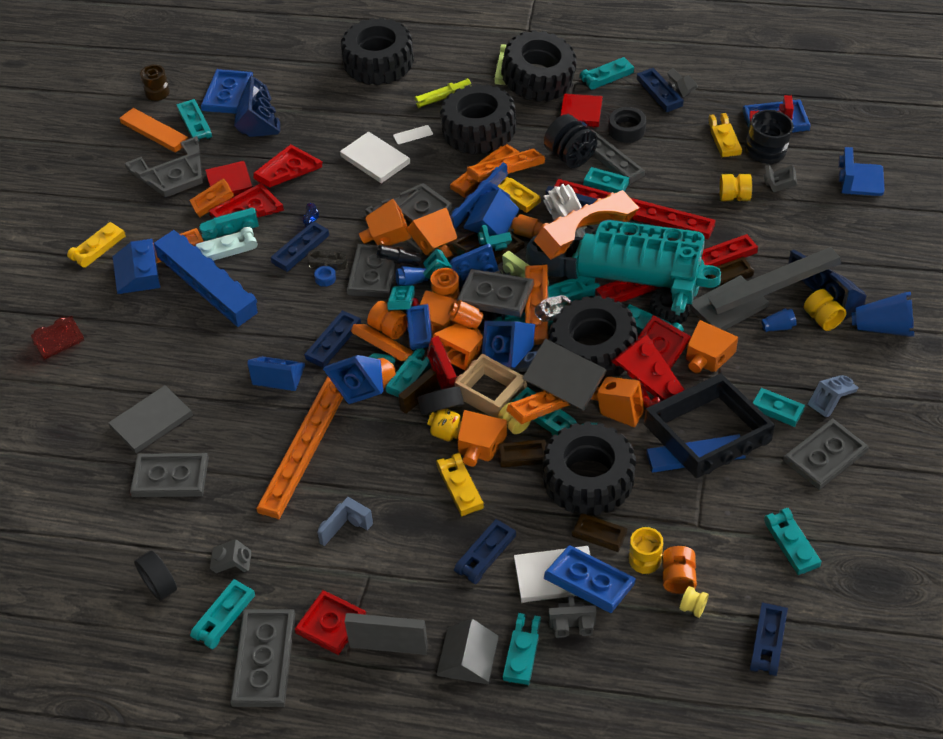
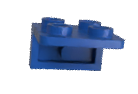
M845 147L844 153L839 156L838 168H841L839 171V182L842 184V193L882 196L885 191L883 166L854 163L853 148Z
M490 244L471 250L450 261L451 269L456 271L459 276V287L464 285L471 269L487 272L499 271Z

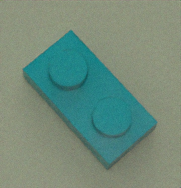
M593 167L590 168L584 178V186L613 192L614 194L622 190L625 191L629 184V177Z
M764 388L760 389L753 401V404L766 416L793 427L796 426L805 408L804 404Z

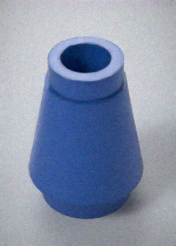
M401 266V268L396 269L397 285L410 286L428 281V278L423 274L427 268Z
M786 308L761 320L765 332L790 330L793 326L797 325L793 310H787Z

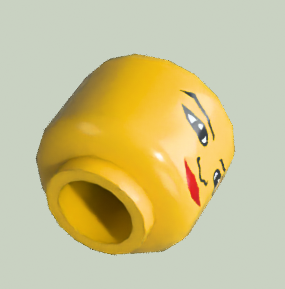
M448 409L438 410L437 413L432 412L427 425L431 426V435L448 442L453 440V438L457 439L461 426L460 414Z

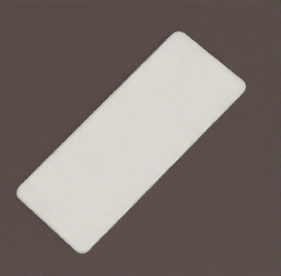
M426 125L397 133L393 136L397 144H402L433 135L430 127Z

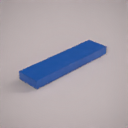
M740 435L694 441L686 444L698 457H701L739 438ZM665 446L647 449L646 454L652 473L685 468ZM742 455V456H740V457H738V458H736V459L745 458L746 455Z

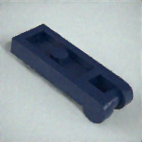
M495 519L457 562L454 572L461 576L464 574L468 577V581L476 585L481 580L485 571L516 537V531ZM472 562L477 564L474 569L469 566Z
M762 602L750 671L758 672V670L769 672L768 675L777 676L788 608ZM761 654L771 656V661L760 659Z

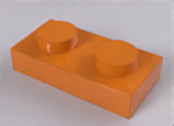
M223 178L190 199V202L196 214L202 217L210 209L232 198L234 194Z

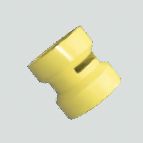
M506 404L500 410L498 418L507 420L508 429L513 434L522 433L527 429L531 421L520 424L506 411L508 406Z

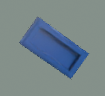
M428 304L412 306L411 309H406L411 350L429 347L432 329Z

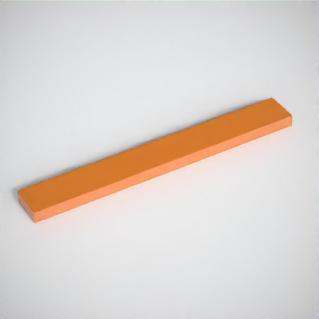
M328 376L256 508L257 513L280 519L334 417L343 396Z

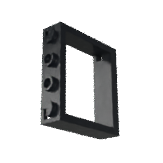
M721 373L646 408L644 425L696 479L705 474H710L713 470L723 465L730 464L734 459L742 455H748L752 450L760 446L769 444L772 441L775 424ZM720 398L753 431L698 457L666 423Z

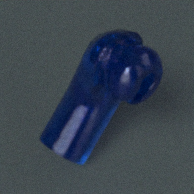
M308 203L306 206L307 212L303 217L305 228L319 217V211L314 203Z

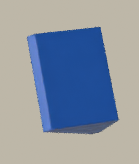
M500 189L483 194L466 221L464 229L478 233L481 226L486 225L489 236L507 233L519 211V207Z
M356 355L323 368L348 404L380 395L383 392L380 359Z
M263 356L248 360L252 385L296 391L305 367L304 362Z

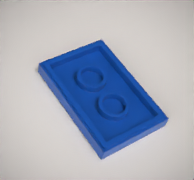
M216 69L201 104L202 111L236 114L248 79L251 75L253 76V72Z
M793 100L792 122L794 128L792 132L810 130L811 125L801 100ZM783 101L743 106L742 112L748 128L750 126V111H779V104H783Z
M571 545L545 571L543 578L609 613L614 611L636 581V578Z

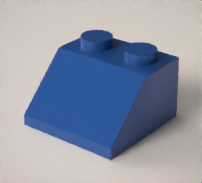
M153 239L130 242L113 255L117 294L160 288Z
M485 321L482 354L506 367L515 368L533 348L535 324L515 321Z

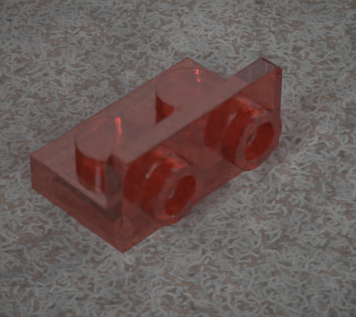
M72 316L59 318L53 325L47 328L45 326L40 327L31 335L32 342L36 345L43 360L84 341V337Z

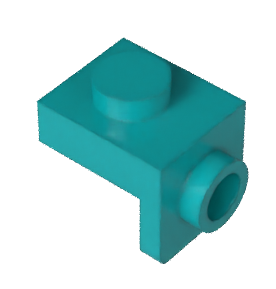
M482 225L480 232H478L480 245L490 244L492 248H495V251L506 249L507 245L512 241L510 232L489 236L486 225Z
M436 248L423 264L427 269L423 274L426 278L431 279L432 273L437 269L452 268L442 250Z

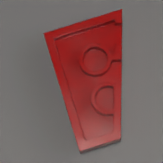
M290 144L256 170L253 179L270 188L322 168L323 161Z
M260 183L210 209L209 212L210 216L214 219L245 209L255 208L258 218L284 211L283 204Z
M647 334L641 336L611 361L616 366H621L628 372L627 375L632 379L640 381L645 386V389L654 397H659L660 401L684 391V388Z

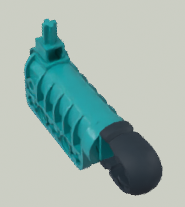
M605 220L599 224L596 234L585 233L584 237H575L565 253L551 260L534 242L536 236L531 239L526 248L525 258L528 265H547L548 276L563 277L566 275L569 279H577L580 275L671 288L673 301L671 311H674L675 315L684 313L686 304H692L699 287L713 288L721 282L720 269L715 266L704 265L701 256L703 254L705 237L701 232ZM630 232V233H635V234H633V235H625L624 233ZM668 238H676L678 240L669 241ZM706 275H715L716 278H714V279H708V278H706L705 276H706Z

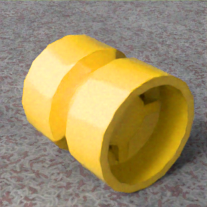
M721 174V201H733L734 198H737L738 201L751 200V174H739L737 177H734L733 174Z
M819 289L807 298L804 303V310L816 320L823 330L830 331L841 324L847 312L837 301H833L834 298L825 289Z
M642 527L632 533L630 538L629 564L636 572L650 574L655 572L661 565L663 537L656 529Z

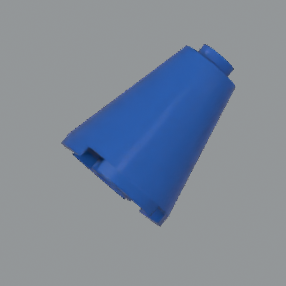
M904 292L856 307V312H852V325H857V329L863 331L914 337V331H909V328L914 326L912 300H907V297H911V292Z

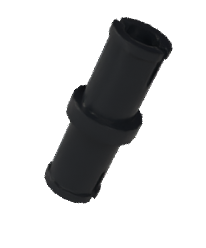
M379 245L377 249V258L392 260L396 264H401L402 262L419 266L421 261V253L406 251L402 247L391 248Z

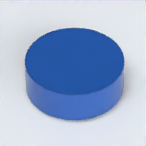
M330 266L319 267L314 272L315 282L319 286L324 287L332 285L336 281L335 270Z

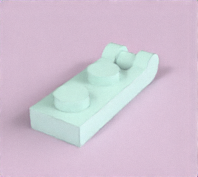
M244 227L240 232L196 244V246L205 257H209L214 261L253 250L257 247L258 243L255 237H253L252 228Z

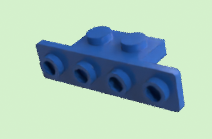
M503 162L499 167L494 168L491 175L486 180H483L472 194L465 198L462 205L452 211L450 218L454 229L470 216L481 195L500 189L510 199V194L498 187L508 176L507 164Z

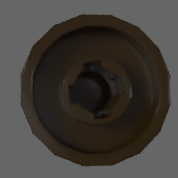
M157 64L144 67L140 72V76L144 84L146 98L152 101L165 99L169 95L170 90L164 68Z

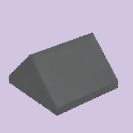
M474 619L448 627L437 676L489 684L499 639L498 635Z

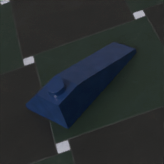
M252 75L249 77L235 116L234 126L240 133L247 134L249 137L277 135L280 132V120L274 116L276 110L270 104L272 99L268 88Z
M792 250L790 251L788 264L807 256ZM830 269L802 280L813 292L825 289L834 298L833 301H837L846 310L847 313L844 320L851 317L852 312H856V307L865 305L867 295L864 291L858 288L852 281Z

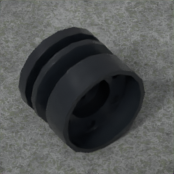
M762 110L755 113L750 122L749 133L745 142V152L749 157L761 163L773 164L780 162L787 153L789 140L794 128L792 120L784 113L776 110Z
M570 114L558 117L549 126L544 137L546 149L571 168H577L585 164L595 152L598 144L596 133Z

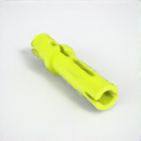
M469 79L455 84L449 83L446 87L415 96V101H418L416 105L418 108L446 99L449 94L454 93L459 88L463 89L466 85L471 84Z

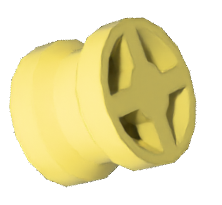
M688 586L683 595L680 610L684 612L691 611L694 616L700 618L709 594L705 592L698 593L693 587Z

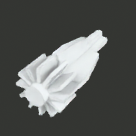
M561 184L560 187L555 186L551 191H548L549 195H544L545 200L543 201L554 220L560 216L563 218L571 211H578L582 208L574 190L569 184L566 186ZM587 226L577 229L575 237H584V229Z

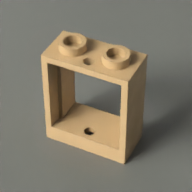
M481 354L477 360H473L469 368L456 378L454 384L455 387H460L464 402L498 418L500 410L506 404L512 402L514 398L527 388V382L523 380V375L484 354ZM484 374L507 386L495 401L472 389L474 384Z

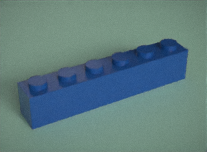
M173 230L154 242L157 257L235 326L239 327L258 313L255 296L252 293H247L238 281H233L224 269H219L211 258L205 257L197 246L191 245L184 235H180Z

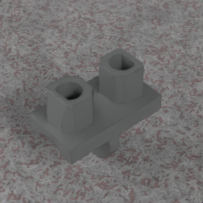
M569 595L568 603H560L558 608H549V628H553L556 638L569 636V627L577 626L579 627V635L592 636L594 625H596V606H584V602L574 603V596Z

